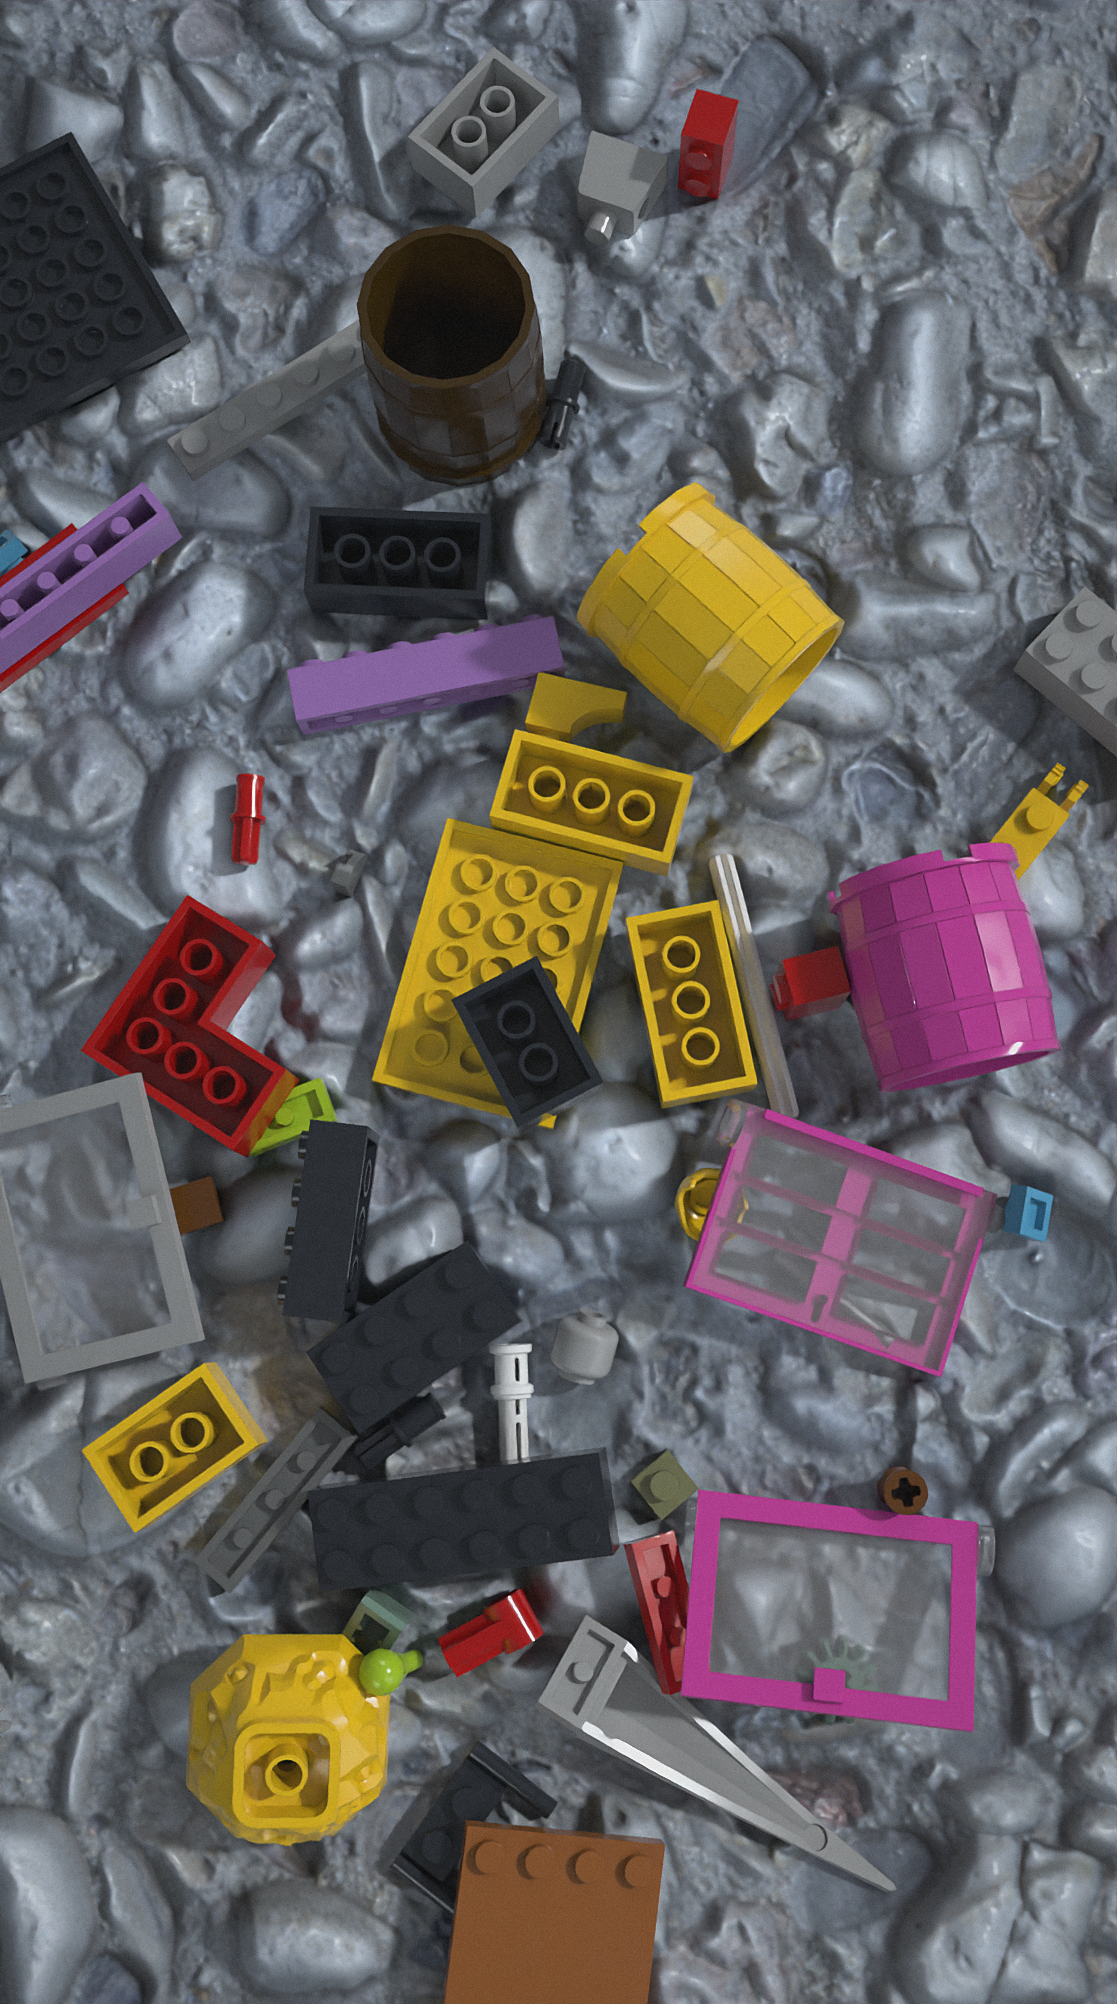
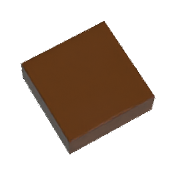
M208 1176L169 1189L180 1236L226 1222L213 1177Z

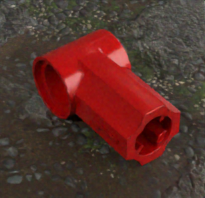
M521 1587L495 1599L482 1609V1613L438 1637L442 1654L457 1678L483 1665L503 1652L505 1655L511 1654L543 1635L544 1631Z

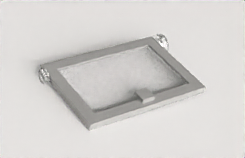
M132 1073L13 1106L10 1094L0 1095V1278L24 1382L27 1384L37 1381L38 1390L67 1383V1373L205 1339L141 1073Z

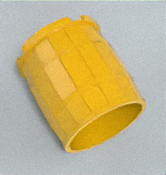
M694 482L677 490L654 508L638 524V527L646 534L627 555L619 548L615 550L586 591L577 612V621L586 630V634L589 637H599L616 655L624 668H627L653 695L677 714L678 718L690 724L707 737L723 753H727L747 741L791 698L829 652L841 634L845 621L836 615L814 592L811 585L775 551L754 535L749 528L737 522L715 505V495L708 492L701 484Z

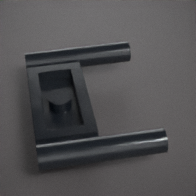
M478 1740L402 1850L395 1857L390 1868L453 1917L456 1892L442 1881H444L461 1856L465 1820L485 1822L503 1796L506 1788L545 1819L549 1818L558 1802Z

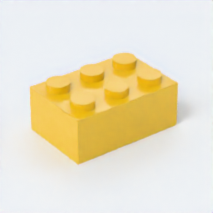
M216 1362L201 1364L83 1448L82 1452L134 1533L156 1523L262 1447L268 1440Z

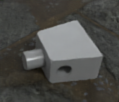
M591 131L577 191L578 217L588 222L584 231L587 240L593 244L604 246L607 245L613 231L628 236L636 234L667 185L669 156Z

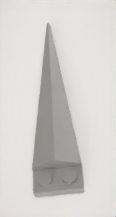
M588 1615L583 1617L534 1707L576 1733L575 1737L885 1892L896 1890L891 1880L793 1798L685 1697H680V1692L672 1695L662 1694L656 1669L628 1641Z

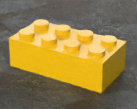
M515 729L489 817L492 829L624 862V866L668 877L691 796L694 776Z
M715 900L627 917L625 931L661 1108L753 1091L758 1083L719 901Z

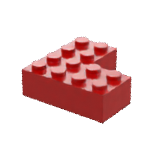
M188 894L80 1050L120 1077L132 1073H141L147 1095L246 1158L249 1157L250 1152L261 1139L275 1115L300 1080L287 1069L226 1031L276 954L263 941Z

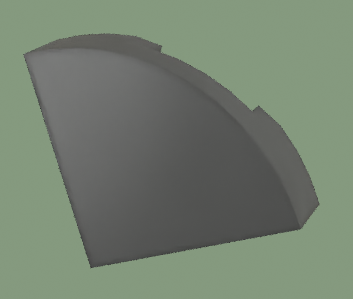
M351 849L345 853L346 860L344 864L341 862L337 863L330 876V882L335 890L349 897H352L368 858V855Z

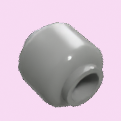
M580 1309L578 1315H569L559 1321L550 1357L552 1363L558 1367V1374L562 1378L579 1384L592 1385L595 1379L603 1378L609 1374L619 1337L616 1330L606 1324L607 1316L591 1309Z

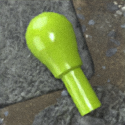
M388 1649L372 1650L359 1665L358 1677L362 1687L372 1695H390L400 1686L403 1678L409 1672L417 1670L422 1666L423 1655L416 1649L404 1653Z

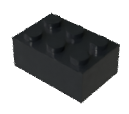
M537 956L451 1000L520 1133L604 1090V1081Z

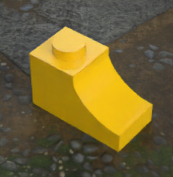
M538 672L525 721L526 732L571 744L572 739L578 733L590 726L601 723L623 724L627 708V692Z

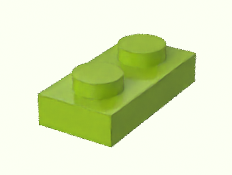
M319 1077L293 1088L261 1139L249 1155L251 1157L300 1139L303 1130L309 1131L310 1119L339 1123L323 1079Z

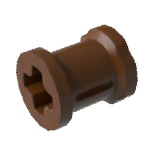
M894 1466L886 1469L883 1476L877 1482V1493L880 1500L887 1504L894 1512L901 1515L915 1514L927 1502L928 1487L925 1480L918 1473L905 1467ZM900 1478L904 1482L913 1485V1491L907 1492L905 1495V1502L891 1495V1490L899 1487Z

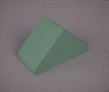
M373 1586L361 1600L341 1634L364 1656L376 1649L390 1650L414 1613L376 1586Z

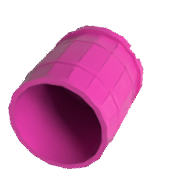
M990 842L971 844L967 846L970 856L944 861L941 850L917 854L849 877L839 883L841 896L835 898L834 891L828 892L826 898L829 911L838 916L843 948L842 958L845 963L851 997L861 1029V1037L866 1044L878 1079L877 1084L880 1092L911 1090L967 1079L1029 1063L1053 1055L1061 1050L1051 1002L1052 993L1049 988L1031 912L1025 902L1015 874V870L1020 866L1017 851L1011 844Z

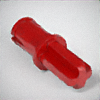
M244 773L236 776L234 813L229 815V820L233 823L231 860L233 863L248 866L255 865L258 862L261 825L266 823V818L262 815L265 778L257 774Z

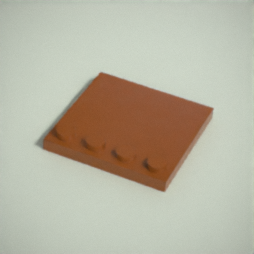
M465 1820L441 2004H647L665 1844L662 1839Z

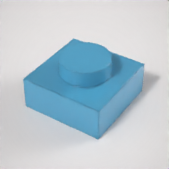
M8 528L0 534V574L2 576L23 561L21 556L28 552L25 546Z
M1011 1184L1009 1199L1004 1208L1005 1224L1003 1232L1027 1240L1046 1242L1053 1195L1029 1186Z

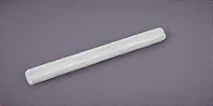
M731 854L718 855L710 859L709 869L717 900L719 901L722 920L772 1111L796 1118L799 1115V1109L734 858Z

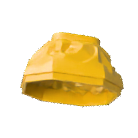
M243 1634L190 1684L186 1786L235 1838L245 1839L256 1844H280L284 1846H291L294 1843L306 1841H320L325 1836L336 1835L365 1806L375 1800L387 1783L391 1694L385 1696L372 1695L362 1687L358 1674L359 1665L365 1656L343 1634ZM292 1760L294 1762L292 1764H283L280 1761Z

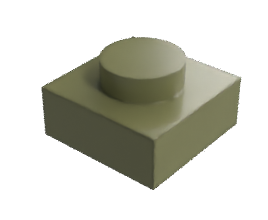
M668 1449L630 1480L661 1520L699 1489Z

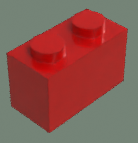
M696 89L681 133L679 189L686 190L694 196H708L719 199L733 157L739 100Z
M838 946L782 960L776 974L773 976L774 984L769 985L774 1009L776 1012L783 1010L786 1022L839 1009L851 993Z

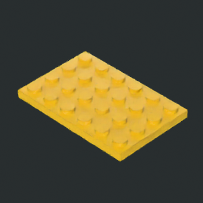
M447 818L372 1081L376 1084L513 1120L451 1000L537 956L579 1034L621 880L624 862ZM557 1115L536 1126L553 1130Z

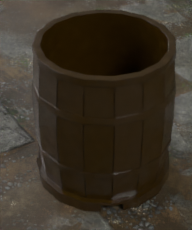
M448 224L414 230L385 247L365 273L357 302L364 365L374 406L376 407L380 434L390 450L394 451L399 459L409 464L411 471L425 480L458 487L493 481L508 472L509 465L521 459L526 451L529 453L539 441L548 406L545 403L547 393L544 382L542 334L530 275L510 247L486 232Z

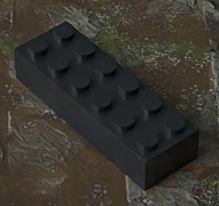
M606 1447L329 1483L308 1491L319 1593L613 1556L620 1547Z

